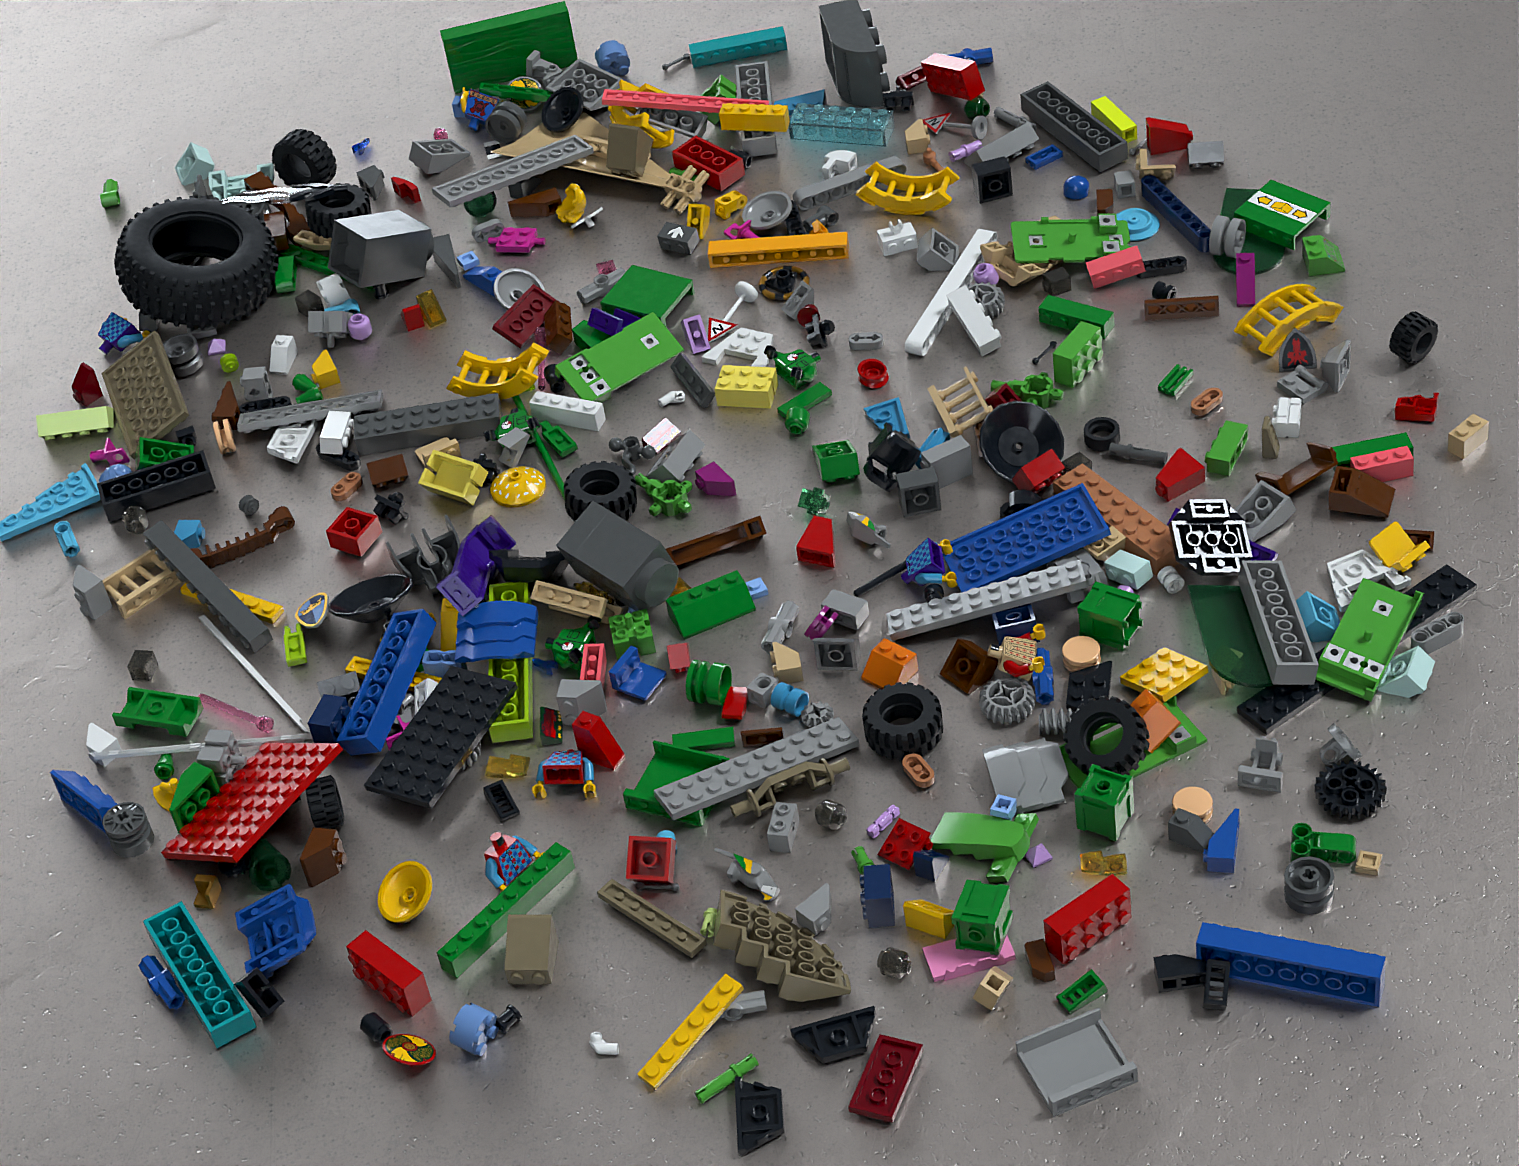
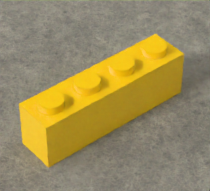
M727 103L722 104L719 112L721 130L787 132L790 123L787 105Z

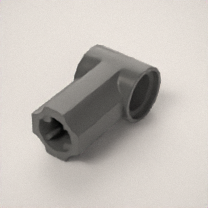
M822 205L815 215L803 221V227L809 233L813 230L812 223L817 219L824 226H834L839 220V214L827 205Z

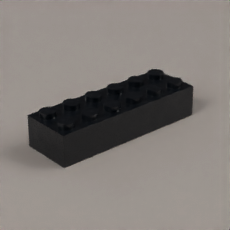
M204 450L97 483L102 505L109 522L216 488Z

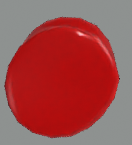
M866 359L859 363L857 370L859 373L858 380L861 384L874 389L886 385L889 376L886 366L881 361Z

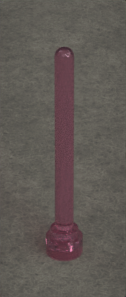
M538 327L534 330V339L538 345L545 348V328ZM545 359L538 365V389L540 391L545 390V377L543 374Z
M200 693L198 695L202 702L254 723L258 730L264 733H269L273 729V718L266 715L258 717L206 694Z

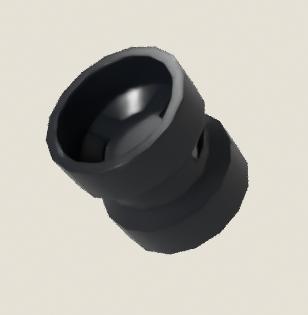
M1158 281L1152 289V297L1155 299L1176 298L1177 295L1176 287L1172 285L1167 286L1166 283Z
M939 584L928 585L924 589L926 602L928 603L935 598L943 599V587Z

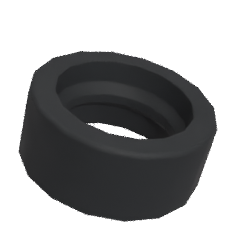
M1096 417L1085 424L1083 428L1084 442L1088 448L1095 451H1108L1111 442L1119 444L1120 428L1115 420L1108 417ZM1098 431H1107L1112 433L1111 435L1106 437H1096L1092 435L1093 433H1096Z

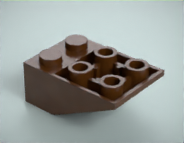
M1336 466L1329 490V510L1388 518L1396 489L1356 468Z

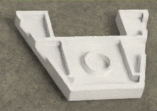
M741 327L702 356V363L717 366L724 355L727 354L754 360L751 367H767L769 359L764 354V350L767 345H773V334Z
M1363 549L1327 563V571L1341 613L1347 610L1353 598L1351 591L1358 589L1363 578L1373 582L1385 579L1392 589L1396 591L1411 585L1410 577L1407 575L1403 577L1398 574V570L1395 568L1386 567L1380 559Z

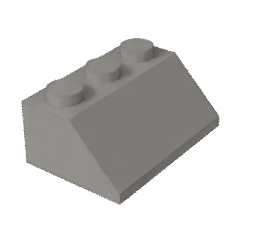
M689 429L668 445L645 477L649 478V480L658 479L661 483L666 480H674L680 483L685 478L683 474L687 473L694 466L692 462L696 461L703 454L701 450L705 444Z

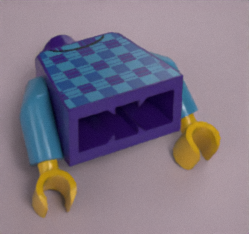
M111 312L107 320L102 323L101 329L98 332V336L104 341L98 349L106 355L112 348L122 352L127 346L141 342L150 332L146 330L141 334L132 323L127 321V318Z
M929 538L925 539L907 556V571L901 574L902 580L906 584L914 581L920 586L929 583L942 584V582H946L948 587H956L957 577L954 572H948L945 576H942L945 573L943 554L947 555L953 552L950 541L943 539L940 544H937V542Z

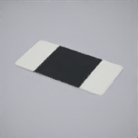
M494 140L484 143L488 159L503 156L490 153L500 148L498 141Z

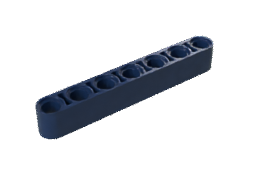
M1147 175L1142 177V196L1198 251L1209 252L1211 229L1155 176Z

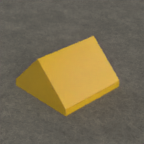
M922 899L904 901L903 908L906 926L942 939L947 938L954 927L951 919L954 910Z

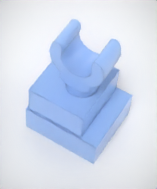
M998 794L990 808V815L1012 821L1016 813V799Z

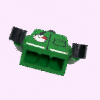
M767 345L764 350V354L767 355L768 359H774L777 374L795 389H799L807 382H812L817 375L816 363L821 361L820 355L817 352L808 355L802 349L783 354L776 351V348L771 345Z
M514 408L509 415L501 418L500 425H498L495 431L492 429L483 433L486 442L490 440L498 441L502 436L517 427L530 434L527 442L529 444L537 441L534 429H539L541 424L536 416H528L526 411Z
M590 616L587 620L588 623L580 628L561 630L557 639L547 638L545 643L546 649L552 650L554 660L563 669L571 667L581 671L584 644H596L593 630L599 628V622L602 619Z

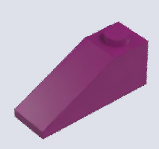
M1236 253L1237 307L1255 306V253Z

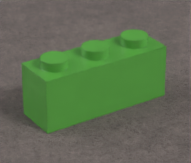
M1225 421L1223 427H1220L1216 440L1212 441L1210 452H1207L1204 462L1207 463V472L1230 476L1248 441V425Z

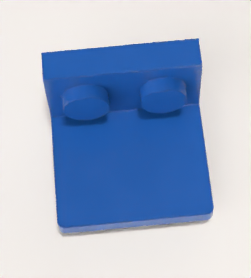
M630 646L610 669L609 676L612 689L645 701L667 676V673L664 670L640 662L638 649Z

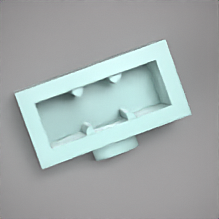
M1123 550L1117 551L1104 562L1106 575L1109 579L1136 590L1153 577L1149 560Z

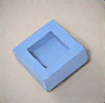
M473 251L457 256V261L464 271L480 265L479 259Z
M761 577L745 582L752 600L768 595V589Z

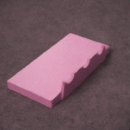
M1008 936L1005 938L999 955L971 949H956V939L922 948L934 982L943 979L946 981L990 969L1016 959Z

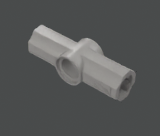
M620 267L608 275L600 274L594 277L593 283L576 292L580 302L584 305L597 297L604 298L625 274V270Z
M787 600L783 603L776 617H771L769 620L768 632L761 643L762 649L770 654V651H774L773 642L782 644L785 638L791 636L793 622L799 613V606L793 601Z
M764 990L739 994L719 1018L736 1021L742 1018L743 1014L767 1010Z

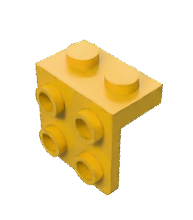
M1396 521L1369 540V546L1382 563L1388 568L1393 567L1398 571L1401 570L1402 573L1413 566L1411 564L1412 561L1415 560L1417 562L1426 556L1424 552L1430 548L1426 541L1415 546Z

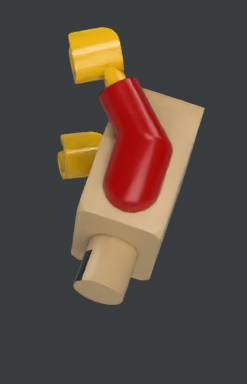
M1036 624L1033 627L1034 633L1028 632L1020 637H1004L1001 646L990 644L988 656L998 658V669L1000 671L1030 681L1033 671L1036 673L1043 671L1045 662L1043 657H1036L1037 641H1034L1035 638L1037 640L1045 638L1046 634L1043 624Z

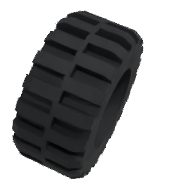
M295 129L275 144L272 150V164L275 165L274 169L278 172L279 178L294 191H296V188H302L301 184H328L335 177L337 169L336 158L333 156L332 149L327 146L326 141H323L314 132L307 131L306 129Z
M336 183L334 186L348 185V191L337 192L334 195L316 200L307 198L305 209L309 229L317 236L328 239L332 238L334 220L372 214L368 193L357 185Z
M593 461L590 464L585 463L581 465L580 468H575L564 482L566 512L576 522L590 503L594 501L622 519L628 520L635 512L637 505L636 480L633 474L628 469L626 470L624 466H618L614 462L607 463V461L598 463Z
M898 682L892 686L890 684L886 685L884 689L875 691L874 696L871 695L863 707L862 719L866 742L869 743V747L876 751L877 754L881 756L886 755L888 759L898 758L899 761H902L908 754H918L922 757L928 753V750L931 751L942 738L944 727L939 699L928 688L925 690V687L918 684L916 686L910 682H907V684ZM903 717L917 719L906 725L890 724L891 721Z
M1100 696L1099 700L1091 698L1088 700V704L1084 705L1082 703L1079 705V710L1076 713L1072 712L1069 716L1072 720L1066 722L1065 729L1067 733L1063 734V741L1066 743L1064 748L1070 760L1087 776L1092 764L1121 775H1130L1129 771L1132 769L1136 771L1140 767L1138 765L1139 761H1144L1146 757L1144 750H1148L1150 744L1146 740L1150 737L1149 731L1146 729L1147 725L1139 713L1128 702L1121 701L1118 697L1114 696L1110 697V699L1107 696ZM1109 723L1121 724L1123 727L1122 740L1113 751L1103 755H1096L1090 751L1091 738L1098 728Z

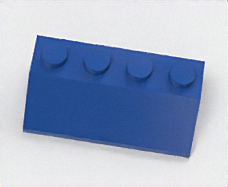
M50 771L61 800L106 834L102 824L103 817L109 809L118 805L109 794L105 795L102 793L97 785L93 786L84 775L80 776L75 771Z

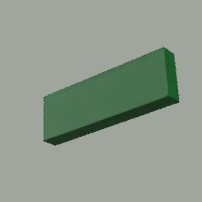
M819 382L778 407L777 411L786 418L787 411L792 407L801 406L809 410L830 397L832 390Z
M725 727L672 734V744L698 751L734 747V728Z

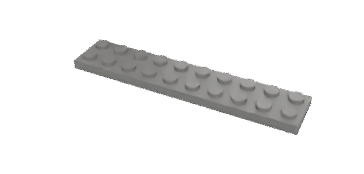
M573 135L433 187L432 192L433 195L447 206L456 207L458 204L472 201L474 198L485 196L495 190H501L503 187L514 185L519 181L530 179L532 176L543 174L548 170L556 169L580 158H585L593 154L594 150L591 145L578 136Z
M1081 560L1070 561L1060 566H1051L1045 570L1030 572L1020 577H1011L1002 582H993L987 586L972 588L962 593H953L943 597V599L935 598L928 603L913 604L907 608L895 609L886 613L891 640L901 639L1087 588L1088 585Z
M837 717L655 789L654 797L672 820H676L746 792L748 789L761 786L768 777L806 761L818 763L822 758L828 759L858 747L859 739Z

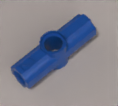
M965 48L960 53L948 55L976 61L977 65L993 62L991 48L979 50Z
M1036 648V657H1043L1045 662L1041 673L1033 671L1032 674L1036 702H1039L1041 705H1049L1051 701H1054L1052 686L1054 685L1053 669L1050 665V655L1048 650Z
M147 955L142 958L138 966L147 978L154 994L160 996L169 1009L176 1010L180 1008L186 999L183 992L176 985L170 971L167 968L164 969L155 956Z

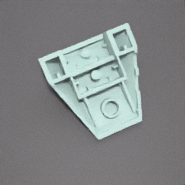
M274 164L257 165V172L261 171L265 176H268L273 184ZM225 170L208 172L210 190L214 198H219V201H232L237 194L246 191L244 179L255 173L227 177Z

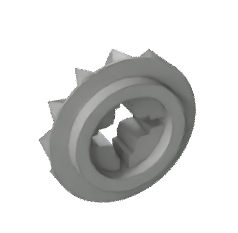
M821 701L816 704L811 702L810 706L805 705L804 710L801 711V720L808 727L822 724L834 717L833 708L828 703L822 704ZM818 711V713H820V717H818V715H816L814 712Z

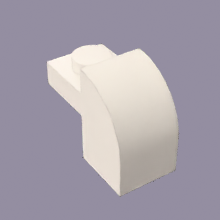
M836 150L825 155V164L822 167L823 178L825 180L836 176L838 173L843 174L858 167L856 153L847 150Z

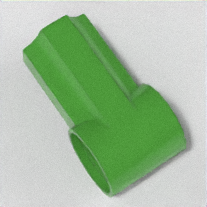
M113 179L106 180L103 185V193H100L103 207L120 205L119 185Z

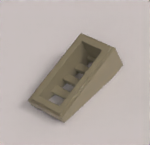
M1265 416L1262 425L1263 458L1277 459L1280 444L1270 416Z

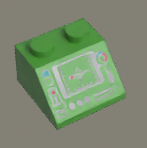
M1321 235L1302 237V256L1309 277L1345 272L1338 246Z

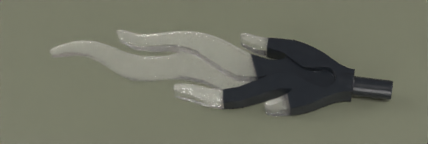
M307 183L290 185L291 188H269L243 192L244 196L228 197L220 200V204L233 201L256 203L271 200V204L291 203L304 199L305 201L334 195L337 192H347L348 185L334 186V184Z

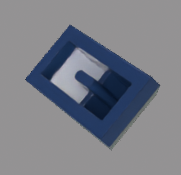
M933 850L914 851L915 875L935 882L948 863L950 856Z

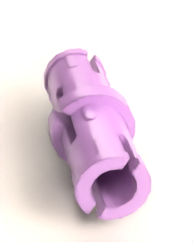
M976 140L968 145L963 144L959 149L949 152V156L953 155L949 158L952 162L963 157L967 158L983 146L979 147L982 143L980 140Z

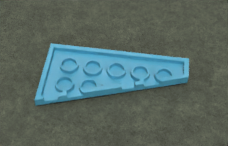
M83 464L81 466L82 469L78 472H71L67 475L68 479L65 481L57 482L35 497L36 501L30 505L27 503L23 505L22 510L17 514H10L0 521L1 542L101 500L97 481L87 464Z

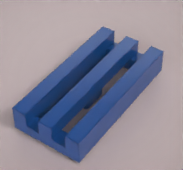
M1052 144L1025 157V162L1037 170L1063 157V151Z

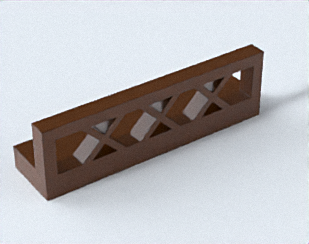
M1219 296L1144 300L1145 321L1219 316Z

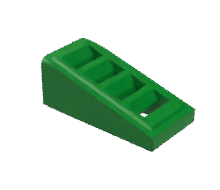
M1091 969L1056 996V998L1072 1014L1108 992V989ZM1085 988L1088 992L1084 993L1082 989ZM1078 993L1081 997L1077 999L1074 994ZM1070 997L1074 1003L1070 1005L1066 999Z

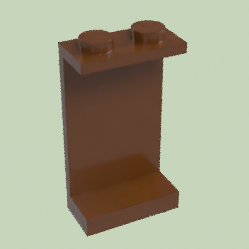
M1308 442L1306 444L1311 458L1281 476L1260 471L1255 474L1258 483L1262 480L1283 494L1288 495L1338 464L1336 452L1331 446Z

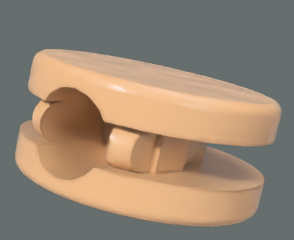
M228 419L223 420L224 429H220L218 421L213 422L216 441L222 455L226 454V452L236 451L235 440Z
M1073 637L1067 640L1062 647L1063 664L1070 672L1088 668L1101 662L1100 646L1091 637Z
M1185 787L1173 796L1172 813L1174 814L1180 808L1198 815L1206 824L1213 815L1212 797L1206 790L1200 787Z

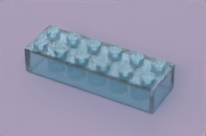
M797 103L790 117L788 127L790 139L886 147L895 128L892 110Z

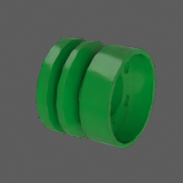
M693 660L686 677L687 700L689 702L698 701V703H704L707 700L711 705L724 706L728 690L732 686L731 666L714 662L711 665L709 661Z

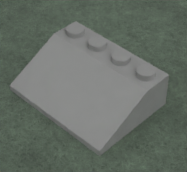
M577 59L546 86V90L554 93L564 87H573L583 97V108L592 111L608 106L602 105L604 89H619V81L622 78L584 60Z

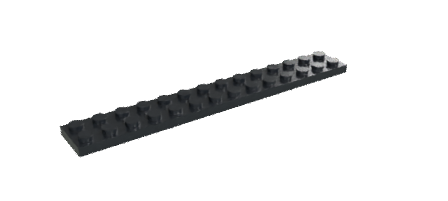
M1446 564L1403 593L1414 597L1417 590L1424 594L1421 604L1400 643L1410 637L1414 630L1430 623L1475 592L1477 584ZM1325 647L1315 653L1317 661H1319ZM1316 679L1314 685H1273L1271 683L1237 706V713L1267 735L1336 687Z

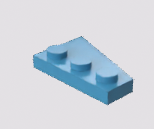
M899 397L863 408L865 414L880 431L884 429V424L887 422L892 426L893 431H901L907 435V438H910Z

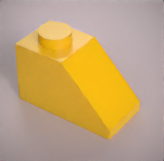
M688 204L687 226L697 228L699 239H704L709 226L710 207L705 204Z
M327 349L323 350L313 363V373L311 374L313 382L318 384L320 390L341 383L337 369Z

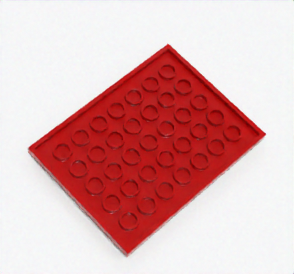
M264 743L259 747V751L247 760L246 765L233 774V779L220 788V793L209 799L206 806L193 816V820L183 826L179 831L180 833L166 844V848L161 852L165 859L237 863L343 750L339 743Z

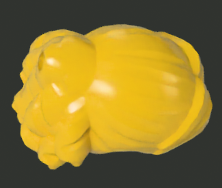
M570 184L565 190L567 196L563 199L562 204L557 207L556 214L562 223L569 222L574 224L584 214L586 197L578 185Z

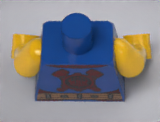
M463 87L460 104L462 112L465 113V118L470 119L468 128L477 131L479 124L485 125L487 117L499 103V99L473 89L465 91V87Z

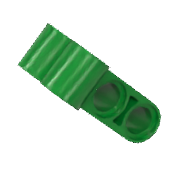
M1297 823L1292 827L1290 863L1301 857L1320 858L1328 863H1352L1356 859V838L1350 834L1312 832L1310 825Z

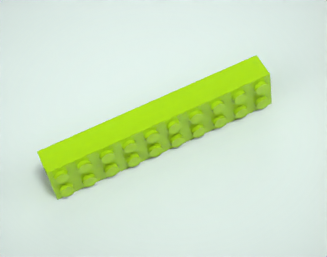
M508 582L489 585V602L517 601L532 605L529 583ZM532 657L489 659V676L516 682L518 689L489 728L492 743L533 738Z

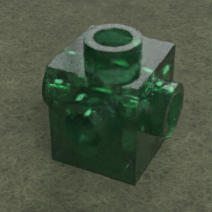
M814 487L813 490L802 488L798 507L807 509V513L818 516V513L826 514L830 507L831 495L824 494L825 490Z

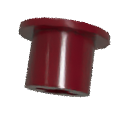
M808 304L801 308L797 315L799 324L805 327V324L813 321L812 315L816 313L820 321L818 308L813 304Z

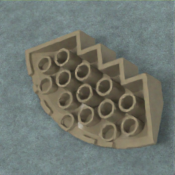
M720 890L713 945L724 950H734L735 963L746 967H756L757 980L767 984L773 983L778 985V997L787 1001L804 1002L851 993L850 980L848 975L842 971L843 965L841 961H836L833 958L834 952L826 944L821 946L813 939L815 935L807 928H799L792 923L793 919L780 911L777 914L771 912L767 905L761 902L758 906L748 902V897Z

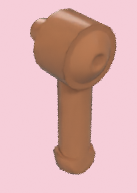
M927 148L923 153L924 163L932 165L936 172L943 170L944 167L936 160V153L931 148Z

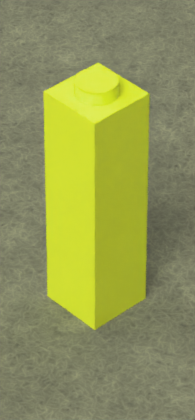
M1106 96L1091 101V115L1122 137L1127 143L1137 139V125Z

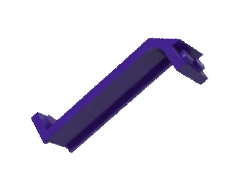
M490 515L479 525H476L461 541L452 572L438 583L436 588L464 616L484 599L492 566L495 564L494 561L489 559V550L511 549L516 545V541Z

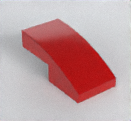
M399 177L391 178L394 192L401 198L408 196L414 203L421 201L416 185Z
M730 686L724 702L722 718H743L748 701L746 687Z

